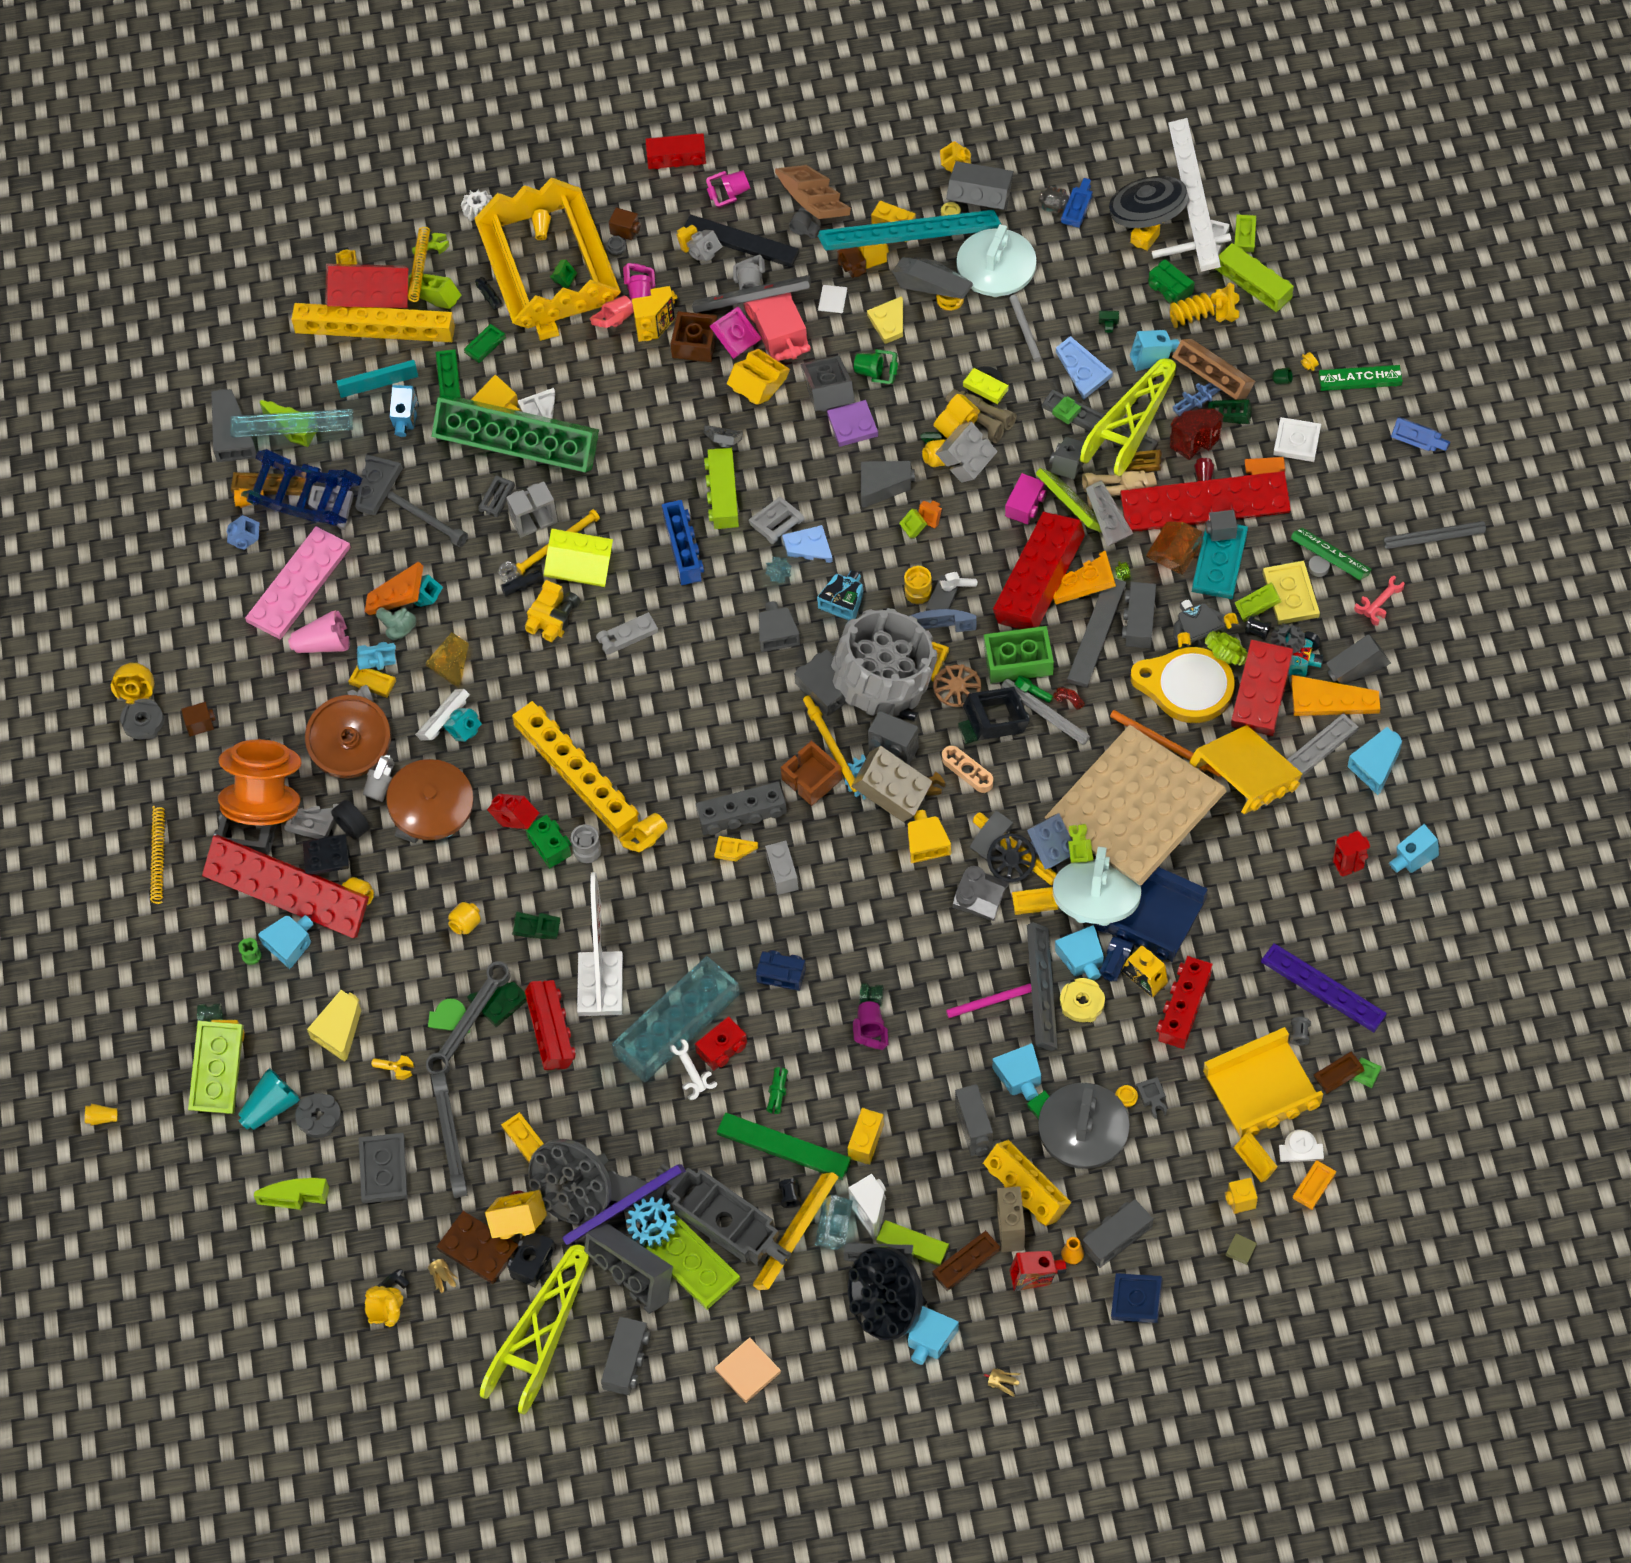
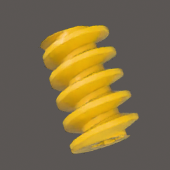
M1201 293L1200 296L1194 295L1192 299L1186 298L1185 302L1179 300L1177 304L1175 302L1171 303L1170 319L1174 328H1178V322L1185 326V319L1191 324L1193 323V317L1200 321V314L1205 319L1208 317L1207 312L1214 316V306L1206 293Z

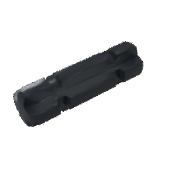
M484 277L476 279V287L481 290L482 295L490 303L491 307L495 310L500 308L502 300L499 296H496V292L487 283V280Z

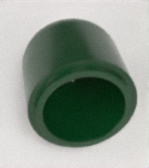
M1290 368L1274 370L1272 374L1274 383L1278 385L1290 384L1293 380L1292 370Z

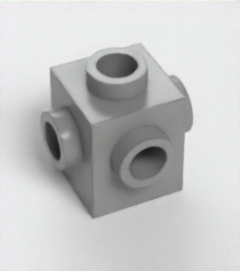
M713 230L699 231L691 236L692 239L686 243L689 247L690 255L696 260L708 261L715 256V252L722 248Z

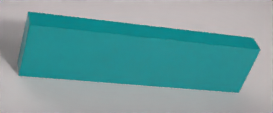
M410 360L337 380L336 382L340 397L343 398L419 376L415 360Z

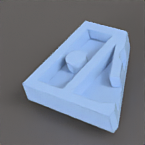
M822 525L782 535L787 556L803 557L809 560L820 558L826 559L828 563L833 562Z

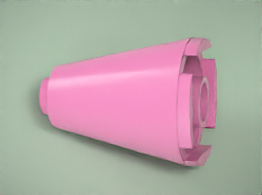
M331 611L291 633V638L288 639L291 650H295L296 653L343 652L348 650L349 636H345L344 630L347 627L339 611Z

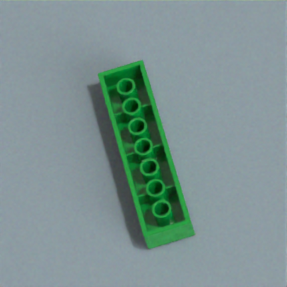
M445 394L437 398L431 437L586 473L593 469L599 429Z

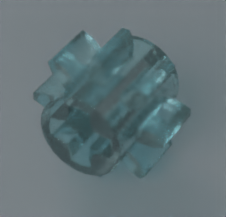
M772 557V562L766 563L765 573L771 577V582H785V577H791L792 566L787 563V558Z

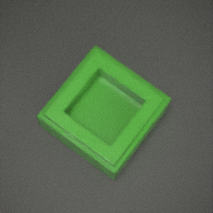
M1361 1057L1359 1062L1365 1071L1352 1079L1372 1088L1382 1066Z

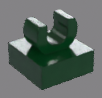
M1099 311V324H1105V333H1113V324H1119V311Z

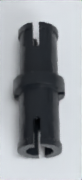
M537 569L523 576L520 574L516 579L500 586L504 596L507 597L517 591H525L528 587L542 582L544 579L540 570Z

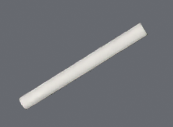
M1230 233L1214 237L1216 244L1231 241ZM1195 242L1152 251L1153 259L1196 249Z

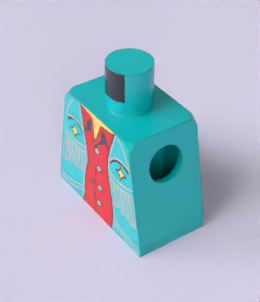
M1288 633L1285 637L1286 643H1288V641L1291 638L1290 633ZM1305 639L1302 649L1293 653L1288 676L1305 677L1308 666L1321 668L1323 655L1311 653L1313 645L1311 640Z

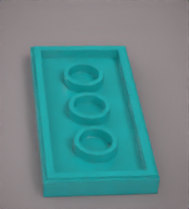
M1237 525L1236 539L1211 541L1210 533L1207 534L1205 529L1191 592L1233 599L1248 526Z

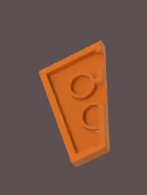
M417 562L368 593L364 612L368 615L376 614L379 608L390 610L418 601L424 565Z

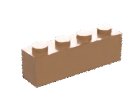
M1182 339L1172 356L1236 400L1246 399L1256 382L1193 339Z

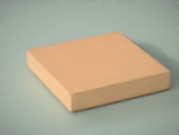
M751 1338L747 1339L715 1367V1371L745 1403L781 1373V1370Z

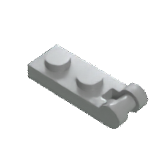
M648 612L608 631L603 630L596 635L599 643L603 644L602 649L605 654H611L658 633V628Z

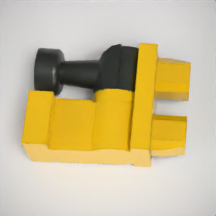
M545 580L541 593L527 611L526 632L536 634L540 628L544 630L542 637L547 641L553 642L557 636L562 638L564 630L568 627V615L572 608L578 607L581 599L572 592H567L564 596L562 586ZM563 600V606L560 609H557Z

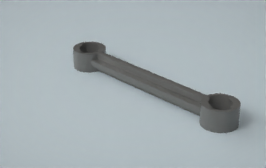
M495 961L488 966L486 982L439 1053H434L427 1058L426 1068L430 1075L443 1072L447 1075L449 1073V1060L497 987L507 984L510 980V971L504 962ZM496 968H503V971L506 973L500 980L493 979V970ZM437 1059H443L445 1063L444 1069L434 1072V1064L432 1062Z
M445 1072L431 1075L436 1096L454 1198L468 1196Z

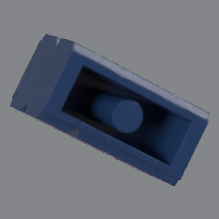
M774 950L762 951L756 971L757 982L800 991L806 971V961L798 955H790L788 957Z

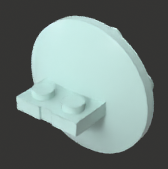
M999 224L998 229H987L970 236L962 244L957 254L958 274L973 283L971 289L974 292L992 297L1005 296L1021 290L1031 281L1036 270V254L1029 241L1020 234L1007 230V226Z
M1098 847L1096 859H1093V861L1071 863L1062 868L1054 879L1053 897L1056 904L1063 912L1075 918L1079 923L1087 922L1106 926L1131 915L1140 903L1141 886L1109 865L1110 857H1106L1107 848Z

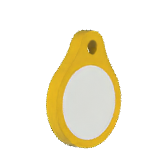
M1181 648L1157 658L1138 661L1131 669V683L1137 690L1150 697L1167 715L1186 723L1207 722L1220 716L1230 705L1234 693V675L1230 666L1225 661L1217 659L1212 651L1204 648ZM1150 673L1151 676L1144 678L1141 674Z

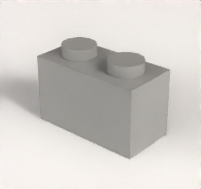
M787 841L765 846L766 858L777 895L798 890V879Z

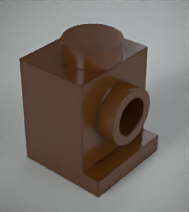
M857 247L837 251L839 266L842 265L843 270L849 272L852 278L859 277L866 272V259Z

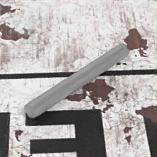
M1006 679L1003 682L1001 688L1015 687L1023 704L1080 744L1085 745L1090 738L1087 733L1030 693L1020 690L1011 680Z

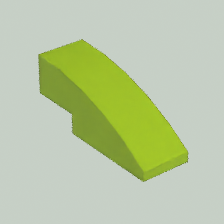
M323 1178L292 1179L268 1185L254 1191L253 1196L258 1205L302 1210L303 1201L326 1204L329 1185L327 1180Z

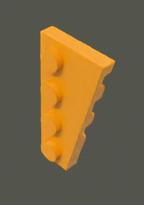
M1291 675L1294 716L1342 715L1343 713L1345 715L1380 714L1379 691Z

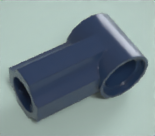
M1116 936L1112 937L1107 949V956L1100 969V974L1105 980L1110 982L1118 980L1126 960L1133 953L1134 943Z

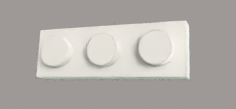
M455 689L415 735L421 741L436 738L440 733L439 729L451 718L450 714L455 709L462 708L470 694L465 689Z

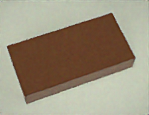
M1351 1051L1313 1075L1324 1092L1328 1094L1365 1070Z

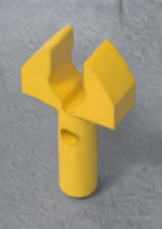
M402 1055L396 1062L376 1058L371 1062L372 1067L394 1071L396 1079L405 1080L412 1076L411 1071L401 1070L402 1067L414 1068L411 1059Z

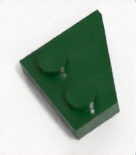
M514 981L498 986L481 1013L495 1027H498L527 1002L525 992ZM478 992L467 996L470 1003H472Z

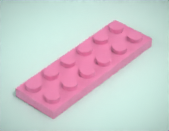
M315 527L245 617L246 622L281 640L351 548L350 543Z

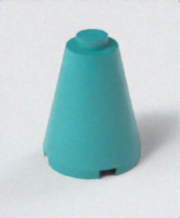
M269 1068L238 1113L241 1117L238 1121L247 1130L250 1127L255 1130L298 1103L301 1099Z

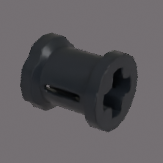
M1251 615L1247 622L1245 633H1252L1266 640L1271 628V622L1268 621L1266 623L1257 620Z
M784 1179L779 1182V1189L782 1192L781 1206L784 1208H793L801 1204V1198L798 1197L797 1191L799 1186L797 1179Z

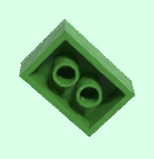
M1047 626L984 634V652L990 684L1004 682L1006 679L1011 681L1017 680L1019 675L1025 678L1053 675L1054 661Z

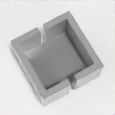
M972 422L959 425L935 453L946 466L962 463L950 468V471L961 483L974 480L998 452L986 438H981L983 434Z
M545 482L533 484L525 492L524 490L516 491L506 497L510 519L520 538L537 531L529 515L531 512L540 529L558 523L554 499Z

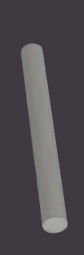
M1011 295L1009 299L1034 362H1039L1042 358L1017 295Z

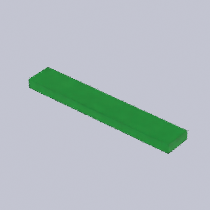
M726 1112L717 1130V1135L823 1174L833 1172L840 1180L844 1179L851 1162V1158Z

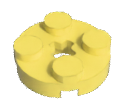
M1087 978L1075 979V982H1071L1069 985L1066 984L1061 991L1060 1005L1062 1013L1074 1021L1093 1022L1104 1009L1105 995L1099 988V985L1093 980ZM1082 996H1085L1088 1002L1080 1004L1076 999H1081Z

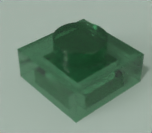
M969 720L958 723V729L965 745L978 741Z

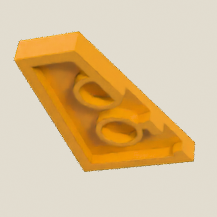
M1106 551L1099 554L1100 557L1092 562L1088 560L1083 563V567L1077 571H1070L1063 576L1062 582L1053 596L1055 604L1116 586Z

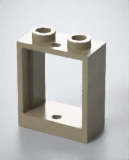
M1020 1187L997 1188V1216L1001 1252L1023 1251L1025 1245V1225Z

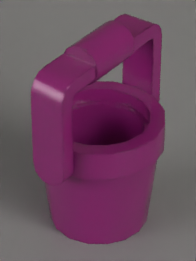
M864 1002L858 1006L857 1018L853 1021L854 1040L864 1046L884 1050L889 1044L888 1029L884 1025L880 1006L875 1002ZM881 1035V1042L879 1040L872 1039Z

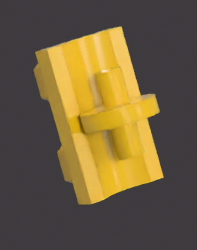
M1230 282L1225 288L1216 289V292L1210 296L1212 303L1216 305V321L1222 322L1225 319L1233 322L1239 318V311L1235 309V305L1239 301V295L1234 292V284Z

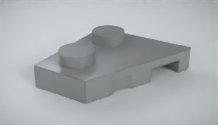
M320 806L309 809H298L297 814L286 822L285 831L315 839L328 837L335 823L331 814L333 808L320 809Z

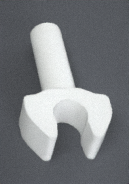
M957 572L945 574L947 581H940L944 591H951L956 586H977L976 579L959 578Z

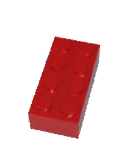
M326 264L325 304L327 306L407 308L408 267Z
M1251 640L1231 719V727L1241 728L1248 725L1256 733L1274 735L1293 657V649Z

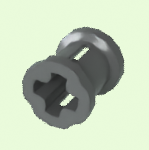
M1305 1017L1292 1018L1291 1025L1293 1030L1289 1040L1290 1043L1298 1046L1308 1045L1310 1042L1308 1027L1311 1026V1021Z

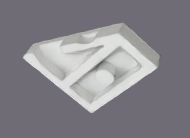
M552 388L518 400V406L522 412L553 419L555 390Z

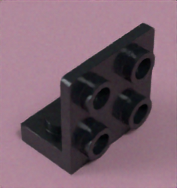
M346 834L303 841L306 874L314 875L349 868L348 858H350V850Z

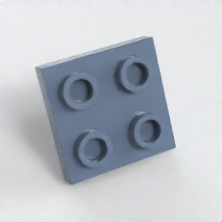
M1060 813L1045 819L1027 830L1032 840L1030 843L1035 847V854L1039 855L1045 870L1070 857L1068 841L1072 840Z

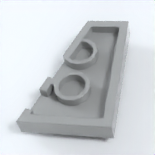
M1102 480L1086 488L1107 547L1134 534Z

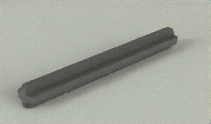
M1484 521L1387 536L1384 537V546L1386 549L1481 534L1486 532V525Z

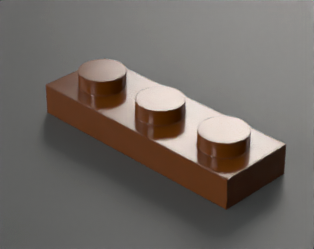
M985 1230L933 1270L932 1275L946 1291H949L998 1253L1000 1246Z

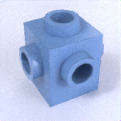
M244 515L240 516L227 527V543L245 550L259 539V522Z

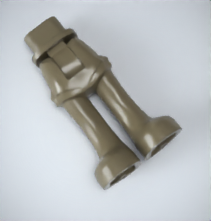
M953 389L946 396L945 401L949 403L956 394L964 395L980 411L994 417L995 419H992L979 412L976 421L988 429V439L993 443L999 442L1003 436L1004 429L1010 430L1015 424L1016 413L985 403L982 398L973 394Z

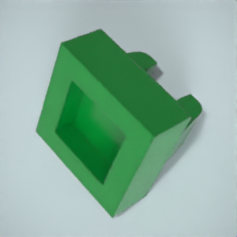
M566 259L560 260L550 278L554 283H559L563 288H569L577 272Z

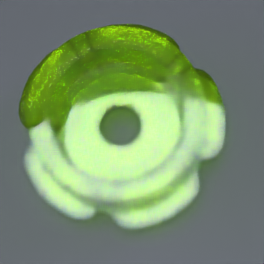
M1119 561L1118 566L1115 567L1117 578H1122L1123 581H1126L1125 579L1131 578L1127 561L1123 563Z

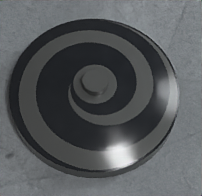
M1170 176L1146 177L1133 181L1119 189L1111 198L1109 209L1112 219L1119 225L1130 228L1151 227L1177 216L1188 203V192L1185 184L1177 178Z

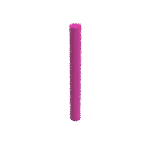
M1029 983L947 1009V1016L952 1018L1032 992L1031 984Z

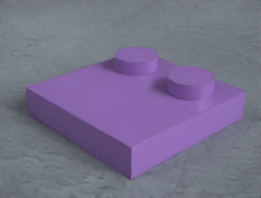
M866 400L827 410V416L839 447L878 437V431Z

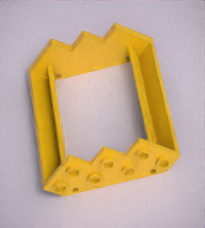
M550 178L540 190L524 185L513 198L497 193L474 218L513 324L532 328L536 325H542L600 308L606 302L613 301L621 293L581 188L554 178ZM543 209L550 213L565 209L591 280L579 292L562 288L551 300L535 295L529 302L501 226L529 219L535 210Z

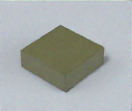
M1235 1234L1226 1252V1256L1247 1265L1257 1243L1239 1234Z

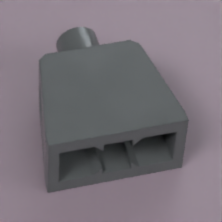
M775 601L766 603V611L759 613L761 652L800 645L799 631L789 609L786 607L778 608V604Z

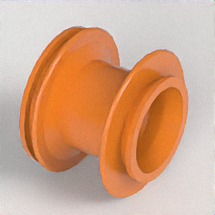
M256 739L240 742L220 754V766L228 773L235 775L234 784L224 788L218 795L220 811L225 817L248 825H273L288 821L297 814L300 796L295 790L285 785V776L296 772L302 764L301 758L296 752L275 741Z

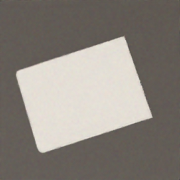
M823 285L818 311L843 313L847 287Z

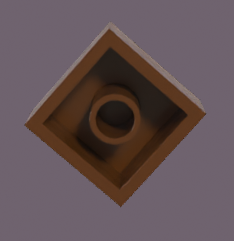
M678 311L670 343L672 358L712 362L717 336L710 328V325L718 320L717 316Z

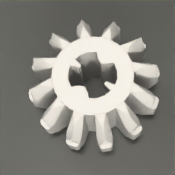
M479 189L477 192L470 190L469 195H464V200L461 203L463 215L468 217L470 222L473 221L493 197L488 195L486 190L480 192Z

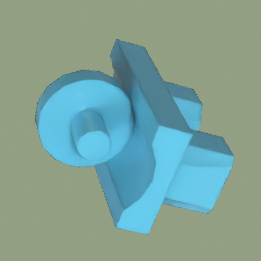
M381 642L376 646H358V669L377 667L378 670H383L384 666L396 664L395 644Z

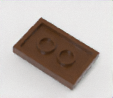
M465 1211L461 1212L436 1246L438 1251L491 1284L495 1283L508 1265L510 1258L519 1250L518 1244L509 1238H492L489 1226Z

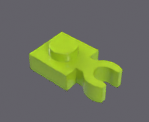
M1086 824L1078 825V830L1077 825L1069 826V833L1073 837V841H1068L1071 863L1093 861L1091 839L1085 838L1087 833Z

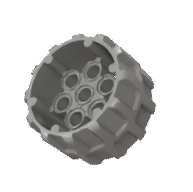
M890 608L879 611L866 610L862 613V616L857 619H850L845 625L831 664L832 669L835 671L833 684L836 689L842 692L846 698L845 701L850 706H856L867 711L866 714L874 716L879 711H882L891 716H898L901 711L907 708L913 709L919 704L922 694L927 691L937 661V651L932 647L933 637L929 630L925 631L917 622V619L911 615L909 617Z

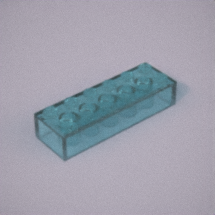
M706 956L612 1043L614 1056L644 1083L647 1082L675 1055L671 1052L670 1045H674L678 1051L681 1050V1039L688 1043L740 995L738 982Z

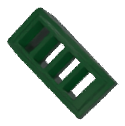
M1249 399L1215 400L1209 402L1208 410H1213L1212 421L1250 424L1252 406ZM1216 408H1219L1218 414H1215Z

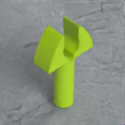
M432 233V240L428 242L427 251L435 249L441 254L449 247V240H447L446 234ZM416 246L412 248V253L414 255Z

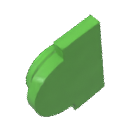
M456 999L443 1000L439 1003L435 1012H429L427 1028L453 1031L466 1012L464 1005Z

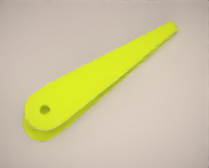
M1167 358L1158 360L1094 426L1082 447L1081 462L1087 464L1102 443L1108 439L1124 445L1117 456L1114 474L1121 476L1125 472L1175 376L1176 364L1173 360ZM1163 374L1164 381L1153 385L1152 380L1154 377ZM1150 393L1151 402L1147 409L1132 415L1130 408L1140 396ZM1140 419L1138 424L1134 428L1133 421ZM1129 423L1131 432L1129 438L1112 432L1114 428Z
M573 1245L566 1251L494 1357L483 1379L480 1397L487 1399L491 1395L506 1366L510 1365L532 1374L518 1405V1412L524 1415L528 1412L541 1388L589 1264V1255L584 1252V1246ZM575 1265V1278L563 1284V1271ZM557 1281H558L559 1287H557V1288H555V1289L553 1290L554 1286L556 1285V1283H557ZM570 1288L565 1298L564 1290ZM560 1293L562 1307L556 1321L539 1330L537 1323L539 1311L545 1301ZM533 1323L534 1334L523 1339ZM550 1332L542 1351L540 1337ZM536 1340L539 1359L537 1364L514 1356L516 1350Z

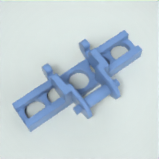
M1197 383L1196 388L1199 392L1193 396L1183 392L1184 399L1172 406L1173 411L1177 415L1182 416L1184 412H1188L1194 407L1202 408V404L1206 401L1211 402L1212 396L1221 391V389L1212 383L1205 386H1200Z

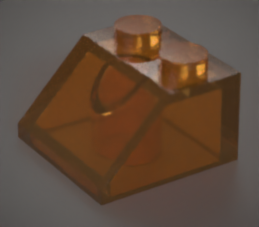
M1166 522L1146 557L1183 575L1203 542L1202 531L1184 522Z

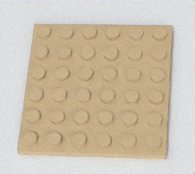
M1129 725L1045 816V819L1060 813L1068 833L1069 826L1077 825L1078 830V825L1086 824L1087 833L1085 838L1091 839L1092 853L1097 855L1098 847L1107 848L1106 857H1110L1109 865L1141 886L1227 791L1223 785Z

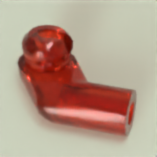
M1059 687L1053 694V697L1059 702H1062L1064 698L1068 699L1076 710L1081 709L1085 705L1084 701L1074 690Z

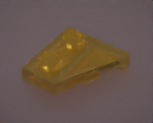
M451 632L427 660L426 666L459 688L461 686L469 643Z

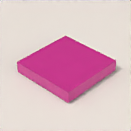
M736 307L710 325V328L733 359L762 339L739 307Z

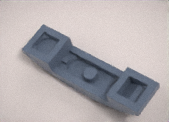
M938 609L911 615L917 619V622L924 629L955 626V632L976 630V615L964 611Z

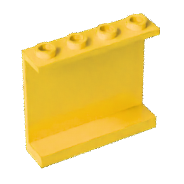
M1248 725L1197 748L1189 762L1195 768L1209 764L1248 798L1241 811L1243 814L1252 810L1256 811L1262 805H1268L1274 799H1280L1286 793L1294 792L1299 787V780L1303 775Z
M1285 1027L1204 1062L1203 1072L1240 1139L1248 1132L1255 1136L1262 1129L1267 1127L1268 1129L1274 1128L1281 1121L1287 1118L1292 1120L1305 1110H1315L1322 1103L1323 1093L1322 1091H1315L1288 1043L1289 1033Z

